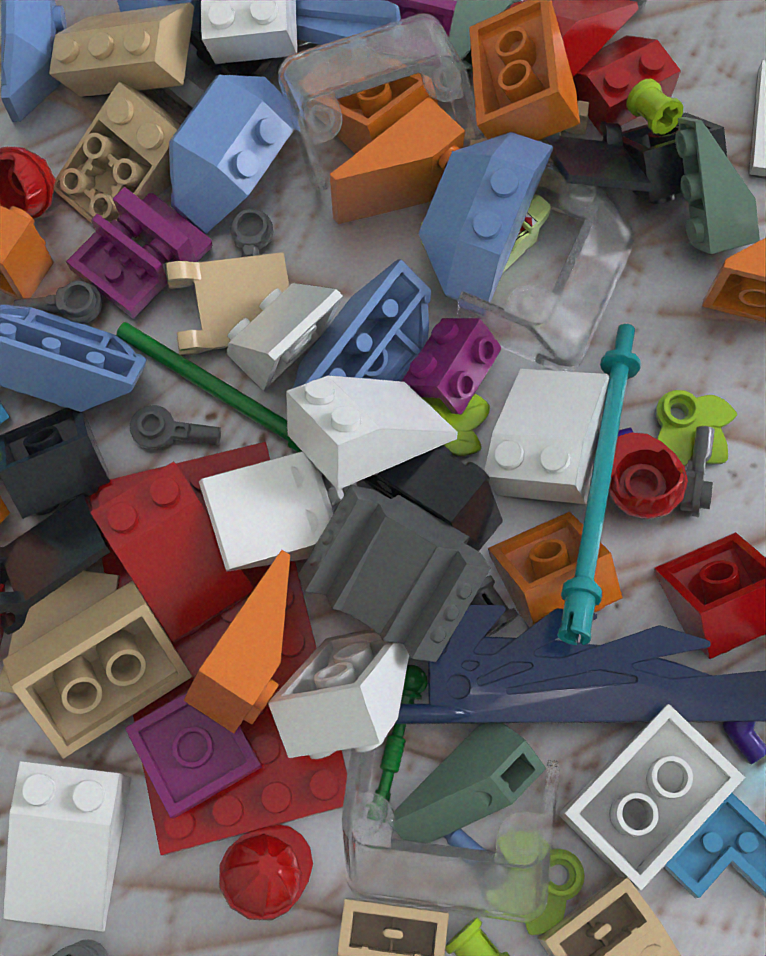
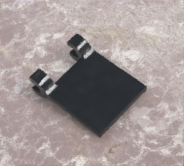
M601 121L599 128L603 132L602 141L560 136V132L538 140L553 146L550 158L567 183L650 191L651 181L623 146L622 128L619 123Z
M83 494L70 501L8 545L0 547V584H4L9 578L13 592H0V614L9 612L0 618L2 629L7 635L16 632L23 626L27 613L33 605L111 552L101 529L90 513L92 508Z

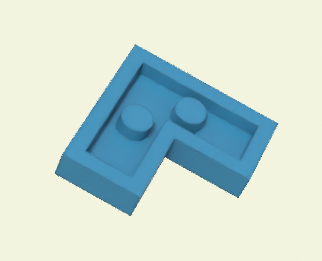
M733 793L723 801L664 866L694 898H700L729 864L766 898V824Z

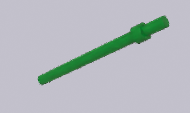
M124 322L120 325L116 336L283 438L288 442L290 449L297 453L302 452L288 436L286 419L131 324Z

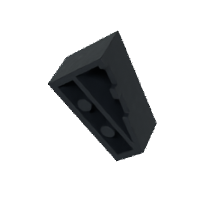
M444 445L362 479L384 496L392 499L400 495L468 535L470 538L467 545L477 551H480L503 522L488 482L490 480L488 474L473 462H467L465 465L453 458V454Z

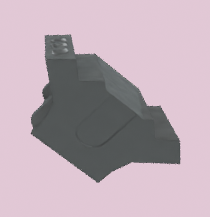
M350 485L298 577L305 592L326 595L333 610H340L369 626L380 635L382 641L404 644L411 659L437 662L491 567L479 551L467 545L470 538L468 535L402 496L397 495L390 499L374 489Z

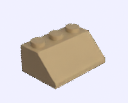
M188 2L86 17L55 34L49 75L80 97L110 94L119 81L137 90L183 86L194 6Z
M133 581L3 659L11 688L63 759L192 677Z

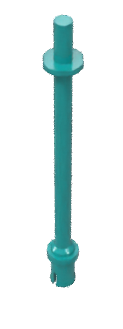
M621 324L618 326L614 350L607 351L600 362L601 370L609 375L575 575L572 579L564 582L561 596L565 603L558 637L563 642L572 645H578L579 634L581 635L580 643L582 645L590 643L595 606L600 604L602 598V589L594 581L626 384L627 379L636 376L641 368L640 359L636 354L632 353L635 328L631 324Z

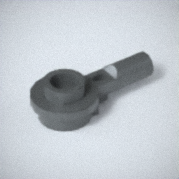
M253 208L240 211L233 219L230 228L233 241L242 249L241 257L259 255V250L268 245L272 240L274 232L272 221L268 215Z
M73 281L65 287H59L56 295L16 299L13 305L32 307L51 314L62 313L66 319L84 324L98 316L102 310L103 299L101 293L94 285L83 281Z
M148 405L139 409L133 415L130 422V433L134 441L146 449H159L163 446H171L175 440L219 445L221 439V427L176 422L167 409L158 405Z
M698 426L696 428L692 460H688L687 470H685L688 483L681 502V511H690L693 517H699L701 508L710 509L713 482L704 481L706 462L712 456L715 429L709 426Z

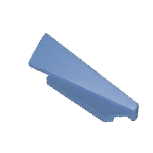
M296 0L297 39L355 52L366 49L367 38L381 36L398 41L404 37L399 7L389 1Z

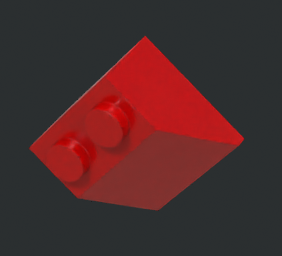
M626 35L601 48L573 77L576 88L577 101L589 102L588 118L600 135L603 136V132L599 128L601 121L619 123L622 126L637 118L626 107L628 95L635 85L642 80L653 79L660 84L662 92L667 97H672L681 70L658 39Z
M736 532L654 568L656 577L684 632L711 642L710 647L700 649L709 659L766 635V557Z

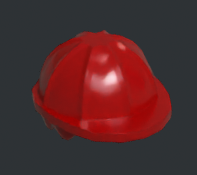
M1 147L0 205L7 209H10L12 206L18 207L28 213L33 219L42 216L52 204V195L56 181L46 159L41 158L26 148Z
M631 432L618 436L609 487V495L614 504L627 515L647 520L668 515L684 498L688 483L685 466L670 448L649 434Z
M280 824L250 831L241 836L227 848L219 865V888L229 907L249 920H273L286 914L299 900L309 882L313 867L310 846L296 830Z

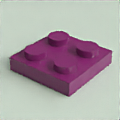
M187 693L125 728L170 818L173 819L262 768L240 725L235 733L227 730L183 701Z

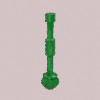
M407 665L400 704H414V700L422 699L421 693L427 688L428 678L419 666ZM394 724L392 734L387 736L380 768L383 771L378 790L376 789L373 803L370 804L367 819L386 823L391 797L390 789L394 773L399 772L406 743L403 737L407 724Z

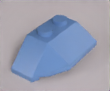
M1 0V100L12 122H21L61 84V82L49 75L55 34L67 28L64 8L62 5L57 6L55 0Z
M216 76L169 141L170 178L173 191L171 194V207L204 234L213 229L250 195L293 132L294 105L266 77Z
M509 132L452 151L418 233L446 297L484 311L488 310L552 153V145Z
M401 259L393 262L348 300L300 362L293 388L327 375L401 382L409 370L411 362L418 356L428 340V303L431 300V289Z
M0 305V386L55 403L61 407L83 412L130 393L145 368L147 359L141 354H136L127 343L115 334L73 322L36 308Z

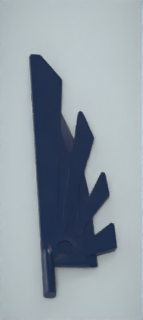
M469 605L437 662L428 661L429 704H400L399 715L395 724L650 722L667 704H670L687 722H766V670L709 675L688 666L659 658L711 646L709 640L661 625L602 645H582L579 642L578 645L568 644L556 640L559 638L558 630L563 614V609L558 608L551 611L517 638L484 637L505 612L506 608L502 605ZM596 613L593 615V620L597 619Z

